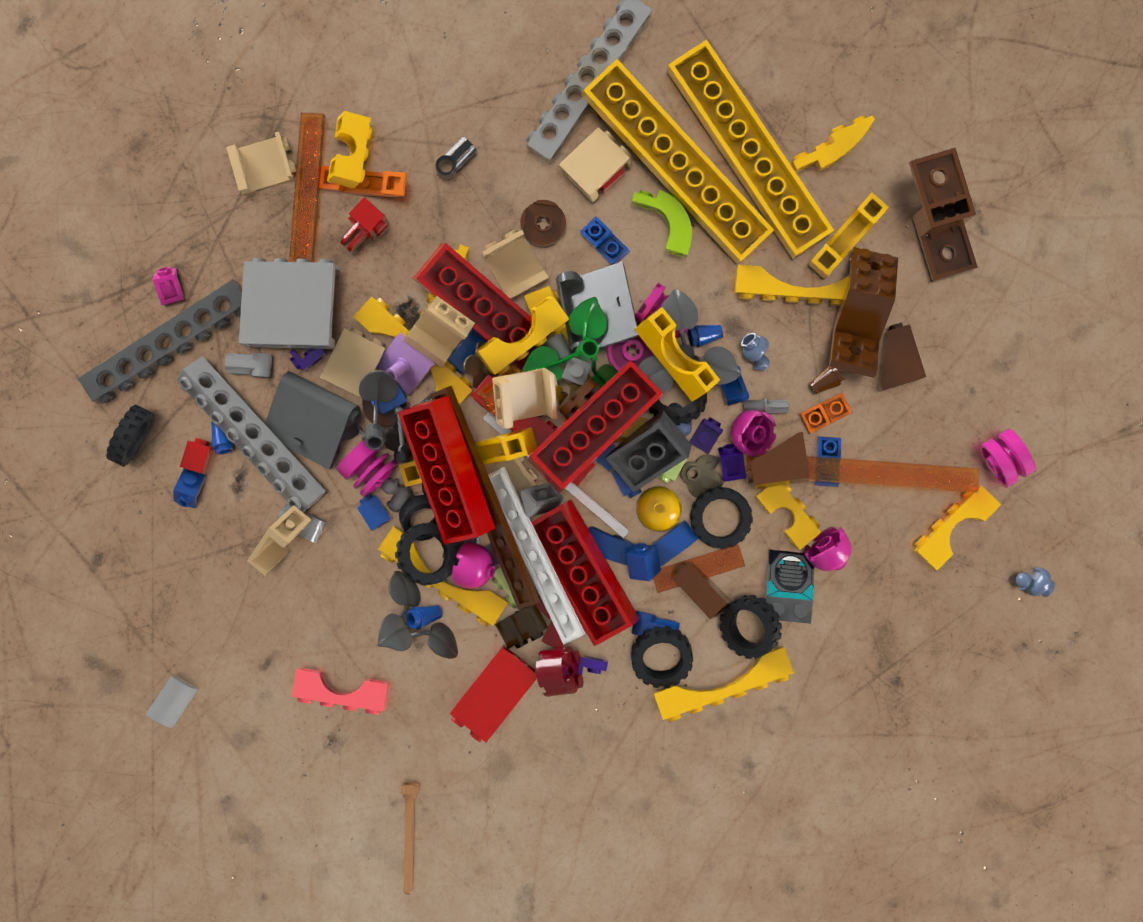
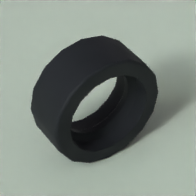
M427 495L413 496L402 505L399 512V521L404 532L413 527L410 525L409 519L414 512L424 508L432 509ZM434 517L431 520V522L437 525L436 519ZM421 535L415 540L424 541L433 538V536Z

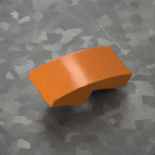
M842 392L800 414L811 434L853 413Z

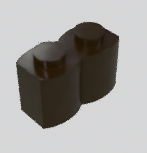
M536 604L525 607L495 624L507 648L515 646L516 649L529 643L527 641L529 638L531 641L542 637L544 635L542 631L548 628Z

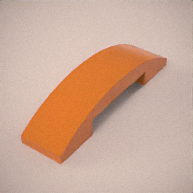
M321 166L319 189L368 196H404L407 173L365 171L363 182L352 189L327 182L330 166Z

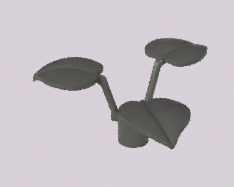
M673 290L661 307L664 308L676 323L675 331L679 329L682 345L679 346L681 350L691 359L707 362L720 379L716 385L727 384L737 379L741 372L734 356L729 350L719 346L712 347L705 352L704 359L695 355V350L691 345L686 344L684 329H692L696 326L698 311L694 302L685 293ZM651 356L642 361L638 368L663 394L672 387L674 379L657 357Z
M375 370L366 374L359 384L361 398L366 401L374 400L373 423L366 427L365 432L359 423L347 427L342 441L354 438L359 431L362 435V440H365L367 448L378 450L385 443L388 449L395 451L400 446L398 421L393 425V428H387L384 432L383 427L378 424V401L389 402L393 400L398 394V384L387 372ZM403 429L404 445L410 448Z
M394 571L389 580V593L391 598L397 604L404 605V608L399 615L392 613L383 619L379 630L377 646L396 651H406L411 647L413 637L428 635L427 644L435 654L448 659L456 658L458 654L456 640L453 632L446 625L435 623L431 626V631L425 630L410 633L408 626L401 618L408 611L409 606L416 607L419 605L420 592L415 583L410 582L409 578H405L402 575L403 572Z

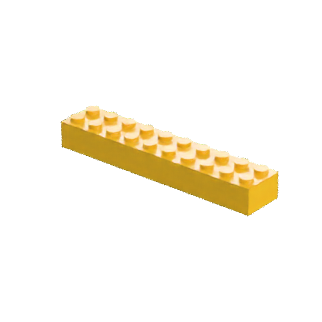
M707 39L668 64V74L769 225L774 229L775 234L791 258L795 259L831 235L834 231L833 227Z
M618 59L583 90L581 96L736 264L741 262L774 231L768 222Z

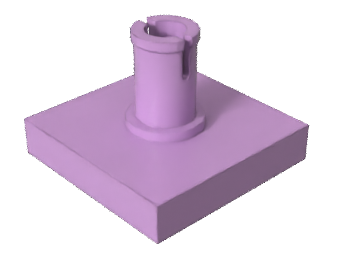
M400 333L387 348L377 367L391 375L399 383L403 391L411 395L435 363L404 341L406 337Z

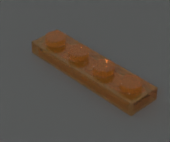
M739 544L732 548L720 549L662 567L661 571L653 578L657 593L679 587L672 578L676 575L674 570L683 562L686 564L693 562L707 577L744 567L745 563Z

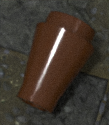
M828 366L809 384L817 395L822 391L841 385V382L845 379L839 369Z

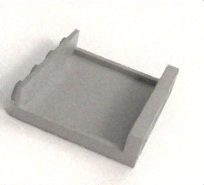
M252 258V261H244L239 344L245 347L335 349V340L331 338L335 271H339L340 267L329 259H319V262H310L309 259H296V262H288L287 259L275 258L274 262H266V259Z

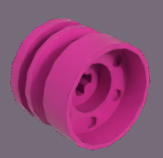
M365 440L361 441L336 468L346 480L351 479L355 475L358 477L353 485L355 489L365 484L360 491L363 497L378 490L383 482L391 477L393 470L398 465L397 462H394V459L385 465L384 463L390 455L385 453L378 458L376 454L380 449L371 450L367 448Z

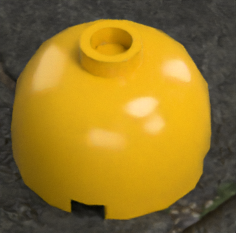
M656 486L649 488L640 495L637 501L636 513L638 520L651 531L662 532L669 530L677 524L681 517L682 506L680 499L674 491L667 487Z

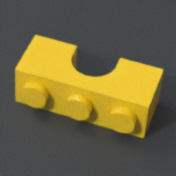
M344 111L338 117L334 139L343 141L348 145L350 156L337 154L331 160L327 182L352 189L363 182L365 177L363 163L366 161L369 153L366 144L372 133V127L370 126L371 118Z
M788 484L764 488L754 497L768 514L781 507L790 511L792 523L783 533L797 550H801L821 533L818 529L821 526L813 516L808 517L804 512L806 507L799 498L794 499L789 493L791 488Z

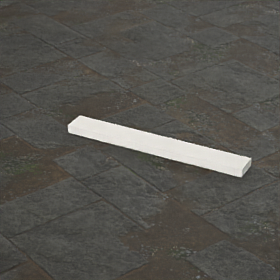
M487 413L483 418L501 435L512 432L509 428L504 429L497 424L496 417L491 413ZM574 483L569 484L565 488L622 538L628 534V529Z
M505 467L488 474L528 573L563 645L585 635L586 633L530 518L526 515L525 508Z

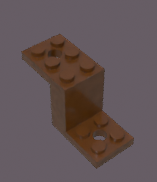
M956 147L910 161L909 165L922 204V208L913 216V220L932 282L978 268L965 227V223L973 218L976 212ZM940 171L945 175L944 183L939 184L934 181V172ZM944 247H951L954 250V257L952 259H947L943 256L942 251Z
M853 248L849 282L834 322L829 367L875 378L878 367L880 339L896 297L898 257L873 252L864 248Z

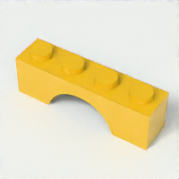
M872 192L808 265L825 280L886 212L889 206Z
M553 296L546 297L530 309L532 324L524 338L517 342L506 343L493 337L475 350L491 374L495 375L498 373L501 375L510 369L509 364L515 359L517 361L522 360L529 354L527 350L534 345L539 347L548 340L546 338L547 335L551 332L558 333L566 326L565 322L569 318Z
M661 307L634 330L693 402L707 393L720 379L707 362L695 361L681 350L675 338L677 325L664 308Z
M972 485L963 494L965 498L959 504L955 502L947 510L949 515L944 520L941 518L937 520L931 527L933 531L928 536L923 535L915 543L917 547L914 549V552L932 570L937 571L953 555L950 547V534L957 523L967 518L986 521L1001 506L982 485L976 487Z

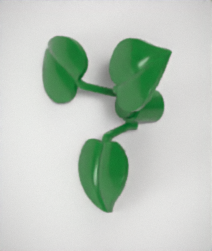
M591 297L577 305L569 317L570 331L574 335H582L583 342L577 346L576 352L558 360V354L553 348L548 346L538 347L528 356L523 372L546 368L554 373L558 382L564 373L560 364L578 357L582 361H592V373L594 376L590 379L595 381L601 388L618 373L609 364L602 365L598 372L596 370V355L599 352V346L593 339H597L605 333L607 319L597 298Z

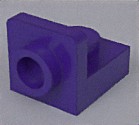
M292 349L290 351L293 356L290 358L293 365L298 370L302 368L304 371H308L328 356L324 349H308L304 353L305 357L303 359L296 350Z
M711 417L708 420L703 418L689 442L704 453L709 454L723 432V429L720 428L721 423Z
M726 444L723 447H719L718 452L723 481L745 479L746 472L743 452L736 449L734 444Z
M580 655L579 674L582 675L583 667L588 668L587 672L601 674V670H607L608 660Z

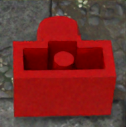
M363 197L350 211L348 219L354 226L341 239L340 243L343 246L349 244L347 250L353 252L366 237H372L373 239L377 236L381 237L388 230L389 227L387 225L389 221L379 209Z

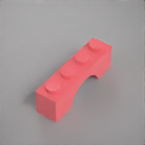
M298 668L296 669L292 697L297 698V702L310 704L311 700L320 701V705L325 707H334V704L343 705L344 710L356 711L357 708L366 709L365 713L379 715V711L383 712L386 709L390 682L366 679L358 690L352 693H339L327 685L322 671Z

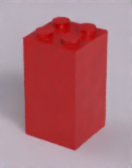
M503 644L451 710L450 714L453 716L451 720L459 727L466 726L471 730L469 734L478 742L483 740L487 743L537 679L536 669Z

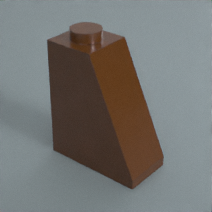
M901 322L889 326L890 331L884 333L877 387L879 392L926 377L910 324L903 326Z
M803 432L795 434L751 462L750 469L746 471L748 483H753V489L809 482L810 474Z
M683 562L674 570L676 575L672 579L709 619L717 617L726 606L733 602L693 562H688L687 564Z

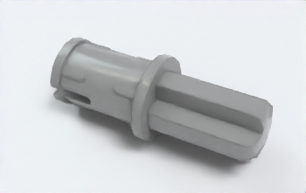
M764 398V400H744L743 412L747 410H760L766 413H788L789 402L788 400H767V398Z

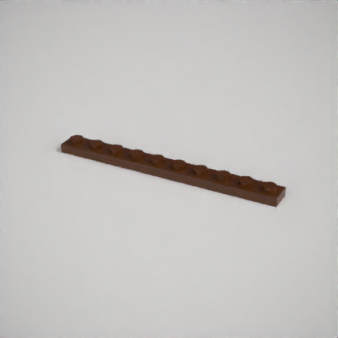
M452 385L431 393L430 397L432 400L449 395L495 529L487 532V535L517 608L522 609L539 603V597Z

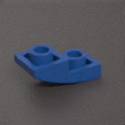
M596 216L580 231L581 235L611 265L619 263L630 252Z
M473 330L456 346L447 359L461 375L465 373L463 369L465 359L470 355H475L476 344L479 342L486 343Z
M818 436L815 486H839L841 438Z
M684 520L666 535L657 539L651 546H657L661 567L699 538L686 520Z
M594 526L589 527V531L604 557L627 565L625 554L636 544L618 535L612 536Z

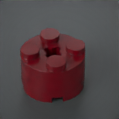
M570 647L539 652L538 655L542 656L540 661H536V677L539 687H544L546 693H543L544 696L574 694L578 688L583 687V677L578 673L581 662L578 651H573Z

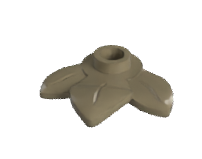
M482 342L477 343L475 350H477L479 347H481V346L484 345L485 343H482ZM476 352L475 355L468 356L463 363L465 373L472 376L471 387L478 388L488 375L491 377L495 376L490 373Z
M702 455L696 462H687L683 465L680 473L681 478L688 484L689 492L697 498L701 493L706 492L707 489L721 487L724 484L722 476L715 470L720 460L718 457ZM691 470L696 471L694 477H690L689 475Z

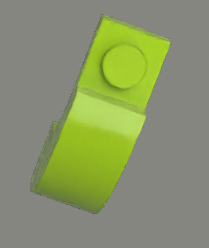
M640 190L639 193L634 192L631 205L655 211L666 220L669 227V238L664 252L687 258L692 240V227L689 216L682 204L675 197L662 190H659L657 198L652 197L653 194L647 191Z

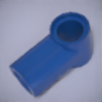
M636 611L640 620L633 625L631 634L642 636L645 630H652L655 626H660V628L669 626L673 630H679L680 623L657 618L653 614Z

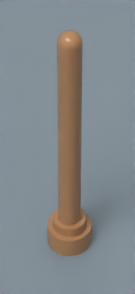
M418 783L401 784V794H403V799H405L404 893L407 895L413 892L414 799L419 794Z

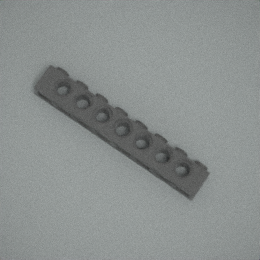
M232 279L79 377V382L92 402L106 403L113 398L112 394L119 389L120 391L128 389L133 385L132 381L138 377L143 379L152 373L151 369L159 365L161 367L171 361L170 357L177 352L178 354L186 352L191 348V343L196 340L200 342L210 336L209 332L215 328L221 329L229 324L228 320L233 316L240 317L242 300L240 285ZM225 300L229 301V309L221 312L219 309L220 303ZM204 313L210 314V321L207 324H201L200 317ZM185 325H189L191 332L188 336L183 337L181 329ZM169 337L171 339V346L168 349H163L162 341ZM146 350H151L152 357L149 361L145 362L142 355ZM127 362H131L132 371L125 374L123 367ZM111 374L113 382L110 386H105L104 378Z

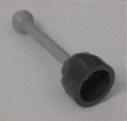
M401 406L396 407L394 410L398 420L400 446L394 451V462L413 461L411 449L404 445L403 426L398 412L403 410Z

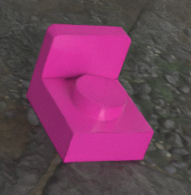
M164 267L157 270L153 277V283L161 305L184 300V294L177 277V269Z

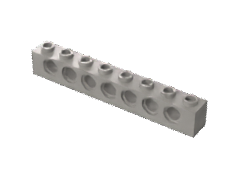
M620 0L615 9L618 12L614 18L609 17L603 26L605 31L601 37L597 35L590 45L592 50L588 56L585 54L582 56L577 64L579 69L575 75L571 73L565 81L564 85L567 87L562 93L558 92L552 101V104H554L549 112L546 110L539 120L541 125L537 131L533 129L526 139L528 142L527 149L547 163L551 164L590 106L582 96L576 102L569 99L571 93L577 92L581 95L583 90L590 84L584 82L581 79L584 74H591L595 80L616 59L621 61L651 17L652 8L640 0ZM629 18L632 24L630 26H623L620 20ZM614 36L620 42L617 45H610L607 39ZM598 55H603L607 61L603 64H598L594 58ZM560 111H565L569 116L566 120H559L556 114ZM546 130H553L556 136L553 139H546L543 133Z
M203 356L181 371L176 379L180 387L195 400L196 405L205 411L211 421L226 434L227 439L233 442L242 455L257 468L258 473L264 476L273 489L288 502L290 508L294 505L304 513L319 501L326 492L324 488Z

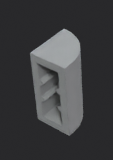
M175 674L169 678L145 715L163 726L173 728L199 689Z

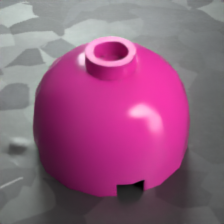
M747 410L734 419L730 431L731 440L736 449L751 457H756L758 454L763 455L768 452L776 439V434L773 433V426L776 427V422L766 412Z
M831 527L822 531L813 539L816 542L811 547L807 545L804 554L815 568L822 571H834L844 568L852 551L851 542L841 527H839V530Z
M466 542L460 548L456 558L460 559L458 566L453 565L452 570L454 584L467 589L482 587L495 574L492 554L478 543Z

